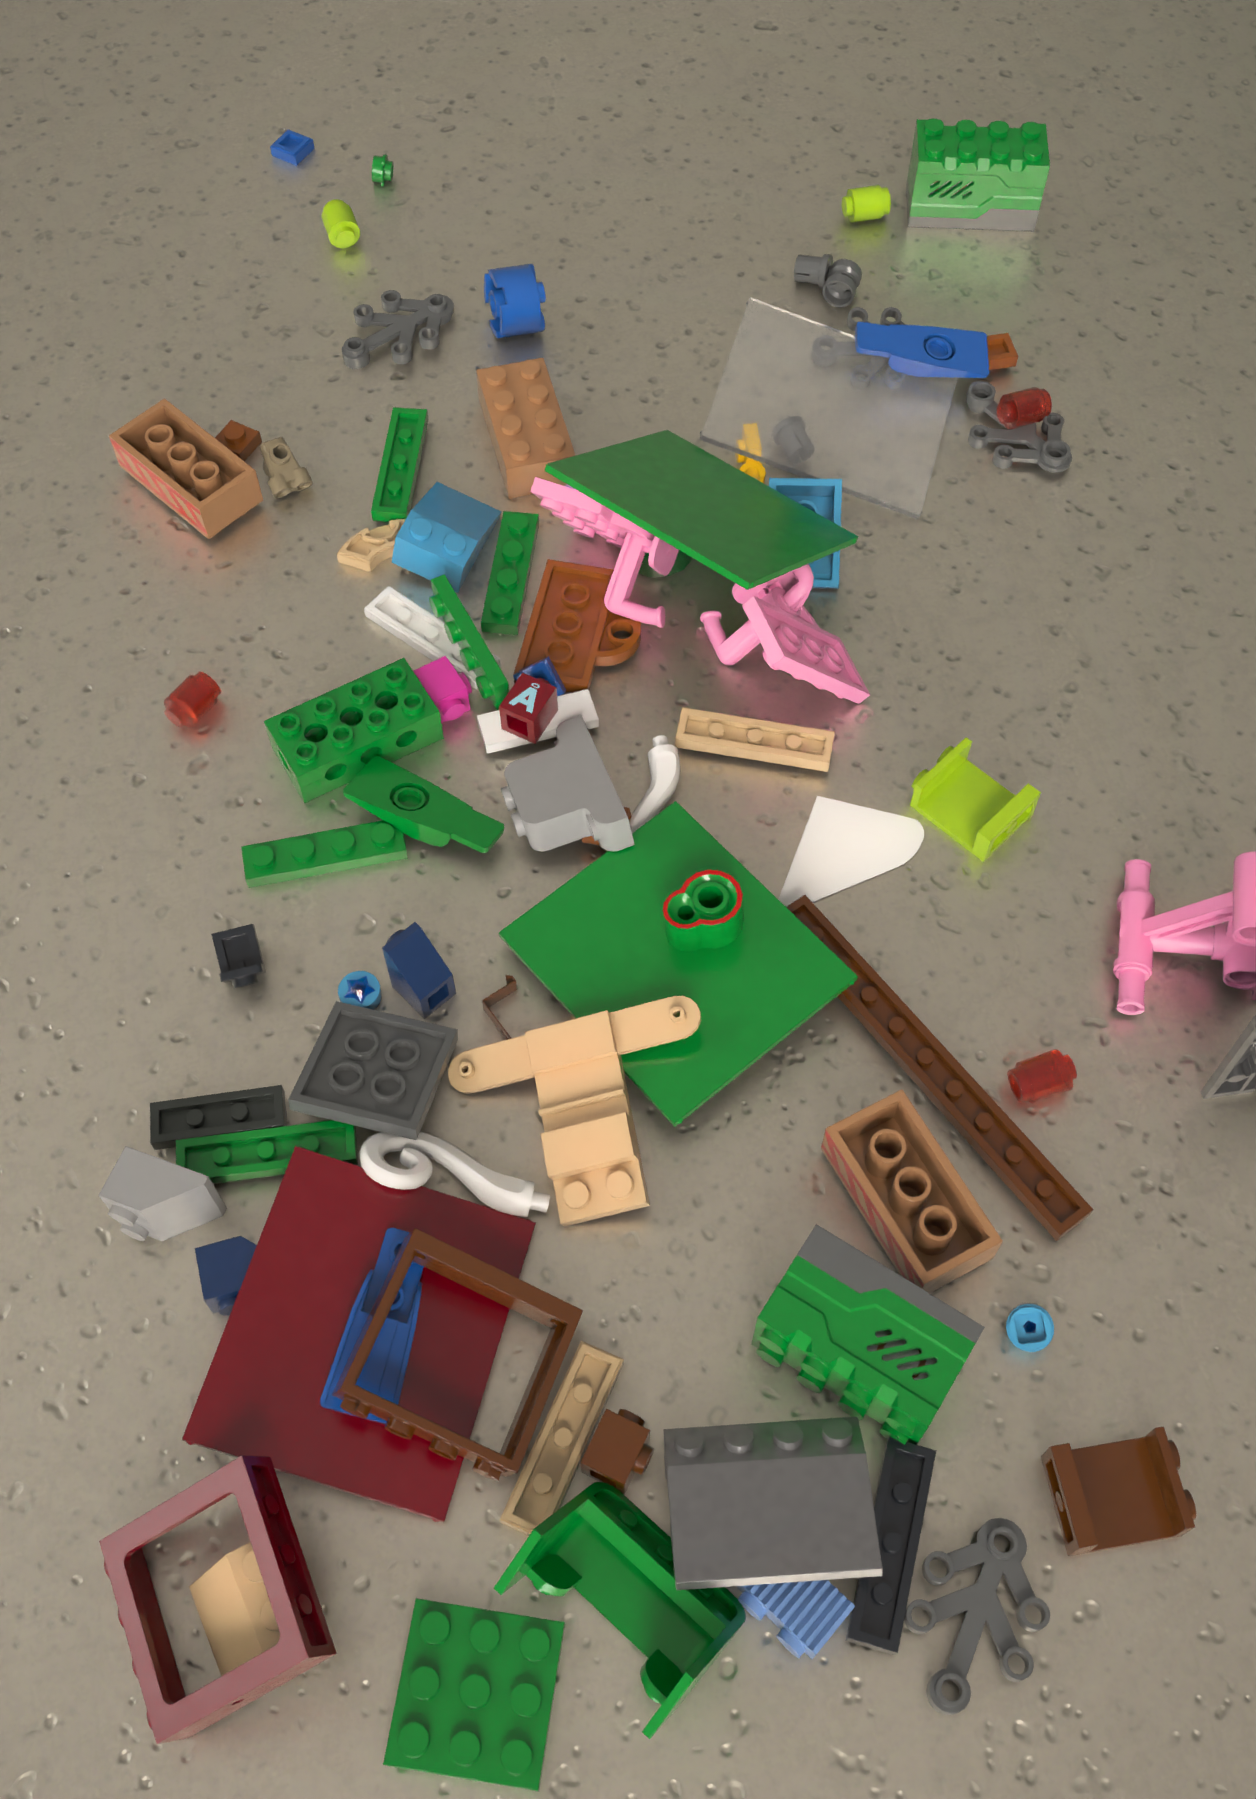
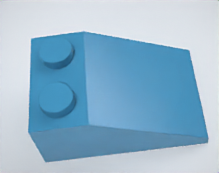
M769 478V487L841 526L842 479ZM840 550L809 563L814 576L812 588L839 589Z
M436 482L410 511L397 533L392 563L428 580L445 574L454 591L458 593L499 520L501 511Z

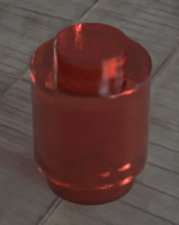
M1037 387L1005 394L1001 397L997 406L998 420L1007 429H1015L1041 422L1051 412V397L1045 389Z
M199 671L195 676L189 675L164 699L163 702L166 707L164 713L174 725L178 727L184 725L188 728H193L218 702L217 697L221 694V689L204 672Z
M1054 1049L1017 1062L1015 1068L1008 1070L1007 1077L1017 1101L1020 1103L1029 1101L1033 1104L1072 1090L1073 1080L1077 1078V1072L1070 1056L1067 1054L1062 1055L1059 1050Z

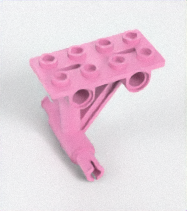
M1256 851L1242 853L1235 858L1233 891L1159 915H1155V898L1149 892L1151 864L1140 859L1126 862L1124 868V891L1117 899V909L1120 912L1118 958L1113 963V972L1116 978L1119 979L1117 1010L1127 1015H1137L1144 1012L1145 981L1152 974L1153 952L1211 956V960L1223 961L1224 983L1232 988L1252 990V1000H1256Z

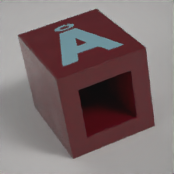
M522 673L499 706L501 729L536 744L558 711L557 687L552 686L545 679L534 678Z

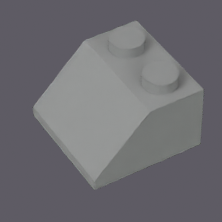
M125 1146L99 1193V1197L109 1208L108 1215L122 1225L120 1230L124 1234L140 1241H145L147 1236L165 1241L222 1217L227 1209L208 1176Z

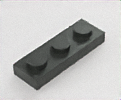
M282 1085L150 1103V1144L154 1150L176 1147V1140L287 1126L285 1091Z

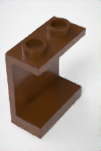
M1164 1426L1154 1428L1145 1437L1071 1450L1070 1443L1050 1446L1041 1456L1068 1556L1179 1537L1195 1528L1193 1521L1196 1519L1195 1503L1191 1493L1187 1489H1183L1178 1473L1180 1469L1179 1452L1175 1443L1172 1440H1168Z

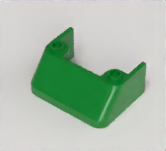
M604 1482L592 1483L535 1527L494 1587L502 1595L526 1575L534 1587L545 1595L564 1596L575 1588L648 1657L640 1670L641 1681L647 1695L656 1703L661 1704L642 1731L649 1739L653 1737L684 1701L746 1620V1613L742 1604L726 1587L676 1590L671 1537L622 1492Z

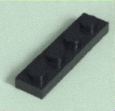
M888 1437L886 1441L873 1504L882 1562V1576L858 1578L853 1601L855 1607L851 1611L845 1641L892 1655L898 1653L937 1450L908 1442L904 1445L891 1437Z

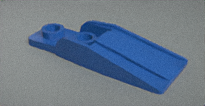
M858 322L855 327L856 352L889 358L888 365L897 372L916 377L986 378L989 375L987 335L984 332L919 325L890 324L887 326L867 322Z
M388 1228L385 1233L375 1269H370L348 1318L320 1398V1404L323 1408L353 1415L340 1407L343 1400L332 1396V1393L402 1243L410 1232ZM413 1261L356 1382L357 1386L397 1405L399 1404L412 1349L422 1290L420 1279L424 1267ZM371 1413L367 1417L368 1420L386 1424L387 1422Z

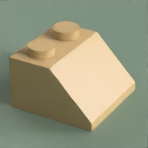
M251 1542L223 1556L189 1586L221 1676L278 1643L280 1631Z

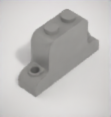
M582 715L566 720L557 727L556 736L558 740L554 741L555 747L515 760L505 768L504 775L508 786L501 788L508 811L513 809L517 811L511 814L518 837L526 835L530 846L534 850L548 851L588 836H592L594 841L598 840L599 845L607 851H619L635 845L628 816Z

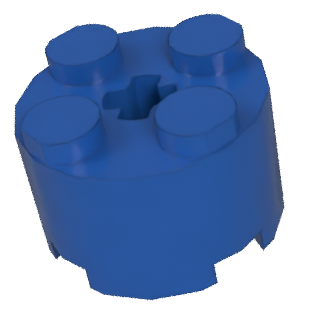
M533 264L489 269V273L484 275L485 304L490 303V309L495 318L489 320L494 336L496 338L543 332L545 330V320L541 312L540 303H545L546 294L543 283L536 282Z

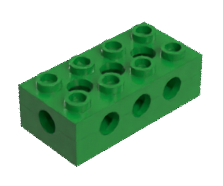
M405 658L399 659L264 721L272 749L304 803L348 784L374 756H380L390 762H395L444 739L440 712Z

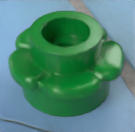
M383 154V156L374 155L372 182L381 183V187H384L386 181H392L394 163L393 161H388L387 154Z

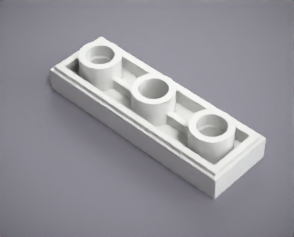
M588 689L557 696L558 711L538 741L557 737L556 730L562 722L581 715L587 729L599 727V718ZM499 710L477 715L478 726L487 754L532 743L502 730Z

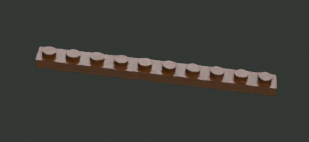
M803 895L788 905L787 908L858 976L857 981L837 997L1050 1235L1058 1241L1090 1216L1094 1209L806 895Z

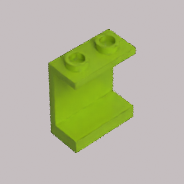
M966 737L955 748L953 746L947 747L938 758L937 764L930 771L924 769L917 775L911 786L914 791L910 806L984 862L1033 815L1041 792L1028 783L1017 795L1011 793L967 760L972 741Z

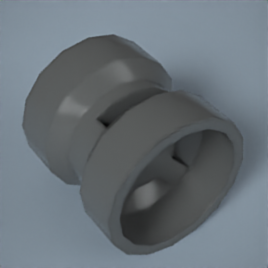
M839 259L831 266L822 294L824 299L832 306L846 307L854 300L856 289L862 279V271L857 263L848 259Z

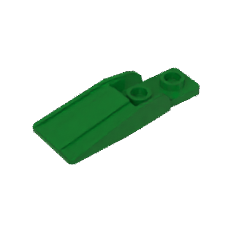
M374 756L343 789L344 796L409 837L433 846H445L449 843L450 839H453L481 853H487L504 833L503 823L473 810L472 806L447 791L380 756Z

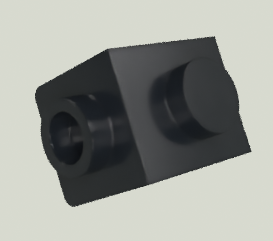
M254 924L211 934L221 971L219 974L221 982H232L233 989L258 983L257 975L266 973Z

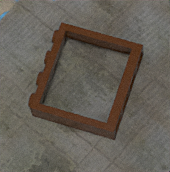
M414 1228L402 1243L332 1396L343 1400L340 1405L343 1410L367 1419L369 1413L387 1421L384 1428L389 1432L410 1440L413 1434L430 1441L428 1449L435 1454L450 1460H455L457 1455L474 1462L473 1471L486 1478L499 1481L501 1475L507 1477L518 1473L583 1310ZM412 1261L551 1328L500 1453L356 1385Z

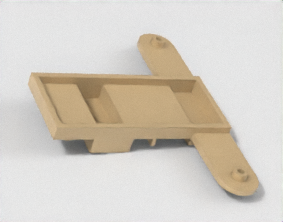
M672 996L610 1013L606 1010L526 1031L523 1036L470 1049L458 1054L450 1063L448 1079L457 1091L470 1094L535 1077L540 1110L538 1111L539 1115L542 1116L544 1133L540 1135L547 1175L553 1180L560 1224L564 1227L650 1206L621 1055L685 1039L693 1035L700 1025L701 1012L698 1005L691 998Z

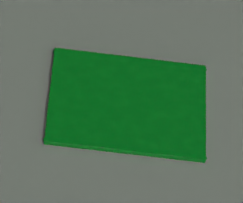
M669 430L546 464L545 472L746 590L851 546L858 539L857 535Z
M675 801L632 833L635 845L619 851L606 852L499 932V937L575 1019L606 1010L610 1013L672 996L691 998L698 1005L701 1012V1022L693 1035L685 1039L621 1055L624 1073L674 1127L681 1124L684 1119L850 985H853L858 979V976ZM718 870L731 875L740 884L743 894L744 922L743 929L737 939L727 946L716 949L701 948L692 952H683L673 948L666 937L663 917V905L667 897L676 890L681 889L685 881L697 872Z

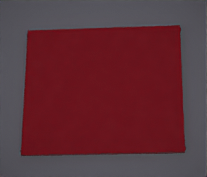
M295 1146L182 1441H185L188 1445H198L236 1458L242 1455L271 1457L274 1469L421 1515L432 1519L434 1522L444 1523L464 1457L457 1455L455 1460H450L439 1456L428 1449L431 1443L428 1440L413 1434L411 1440L405 1439L384 1428L386 1424L323 1408L320 1404V1398L352 1307L370 1269H375L388 1228H396L411 1232L416 1228L519 1279L536 1222L423 1186L406 1190L387 1187L371 1179L360 1166L307 1150L304 1147ZM424 1267L420 1279L422 1290L417 1323L398 1405L470 1439L510 1308Z

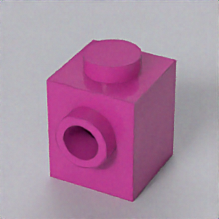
M446 656L413 670L438 708L441 724L449 720H455L470 711L468 694L472 693V688L469 680L463 672L457 673Z

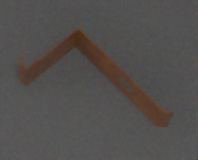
M506 975V986L482 1000L483 1010L506 1040L511 1039L510 1035L489 1007L517 990L516 980L511 975Z

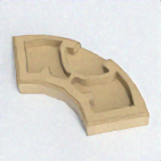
M406 519L390 520L388 525L372 530L365 528L358 532L337 552L338 562L372 572L379 563L393 557L396 535Z

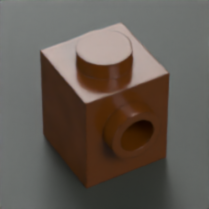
M606 1409L580 1462L581 1472L599 1482L608 1483L625 1494L634 1474L637 1473L643 1476L654 1452V1448L648 1445L650 1430L644 1427L645 1421L638 1415L625 1409H619L618 1414Z

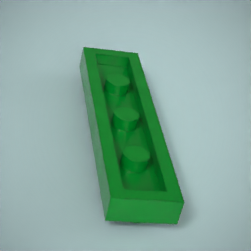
M393 407L371 508L373 521L389 522L390 520L406 519L410 513L429 420L427 409Z
M503 511L481 618L482 632L518 635L539 529V514Z
M445 574L431 579L433 596L429 597V602L434 615L437 618L442 617L444 619V628L451 644L458 643L461 648L460 656L468 672L473 670L476 674L475 680L481 696L484 699L489 697L495 709L499 710L500 704L509 693V684L505 675Z
M383 820L241 846L245 880L248 888L408 859L403 832Z
M330 1120L176 1140V1165L208 1176L213 1184L284 1175L295 1146L304 1147L307 1150L358 1165L356 1126Z

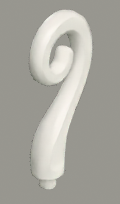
M664 735L653 738L654 748L647 755L651 782L629 821L632 833L660 813L674 794L679 781L680 758L676 746L670 745L668 738Z
M420 1131L417 1140L378 1132L369 1136L361 1146L360 1163L363 1170L371 1179L387 1187L406 1190L416 1189L424 1185L432 1175L433 1167L429 1159L431 1158L453 1173L481 1202L495 1210L526 1218L530 1209L547 1212L550 1195L535 1192L534 1182L494 1172L457 1146L437 1136ZM401 1151L399 1161L403 1166L410 1169L393 1167L384 1160L383 1156L390 1152Z

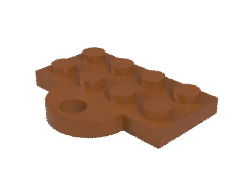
M547 560L514 674L549 656L566 688L565 692L573 693L586 689L590 690L596 666H612L622 663L637 651L641 641V622L614 614L605 606L604 598L614 571L613 569ZM618 631H627L631 636L626 639H618L613 634Z

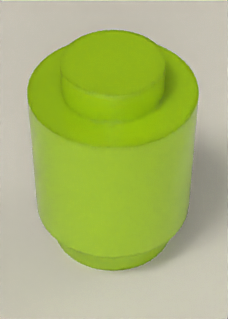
M880 185L848 189L846 196L842 198L844 217L848 216L851 223L881 219L883 215L889 214L891 208L889 190L887 187L881 188Z
M339 199L326 203L322 212V221L331 244L337 248L353 246L359 240L360 229L351 207Z

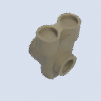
M283 437L263 442L259 448L264 459L263 470L271 478L267 483L274 498H282L291 492L303 491L312 486L313 481L307 469L300 467Z

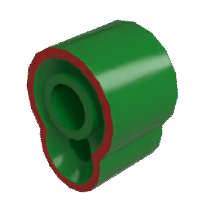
M718 870L697 872L685 881L681 889L676 890L667 897L663 905V917L666 937L671 946L679 951L692 952L701 948L716 949L724 947L737 939L743 929L744 922L743 894L740 884L731 875Z

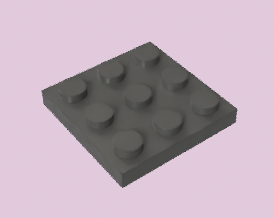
M336 1001L288 1099L290 1110L417 1140L458 1041V1029Z

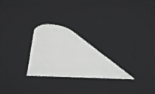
M817 796L778 900L787 907L803 895H806L813 903L905 864L916 854L923 842V826L918 820Z

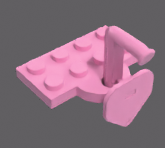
M535 477L530 492L541 500V507L552 511L553 516L562 519L563 524L574 528V532L589 538H594L596 533L606 538L607 543L621 548L605 594L604 602L606 608L614 614L663 628L665 624V609L663 606L651 608L629 601L645 553L649 554V566L657 573L667 576L675 563L679 550L578 490Z
M809 564L749 590L735 583L732 588V595L737 602L743 604L742 607L749 620L729 638H727L721 626L720 619L722 615L719 611H707L701 614L700 621L704 623L707 636L719 660L725 665L736 664L761 643L764 648L762 652L763 658L774 670L780 669L797 680L803 679L812 683L820 690L826 689L833 692L840 699L846 698L858 704L870 696L841 639L819 628L812 615L803 606L811 592L814 581L813 572Z

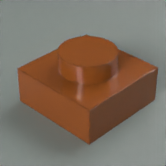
M1003 333L987 336L989 370L1015 367L1018 354L1009 334Z
M230 420L215 437V439L244 462L262 442L259 431L233 420Z

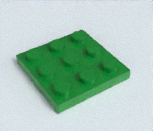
M416 1598L383 1765L539 1792L565 1622Z

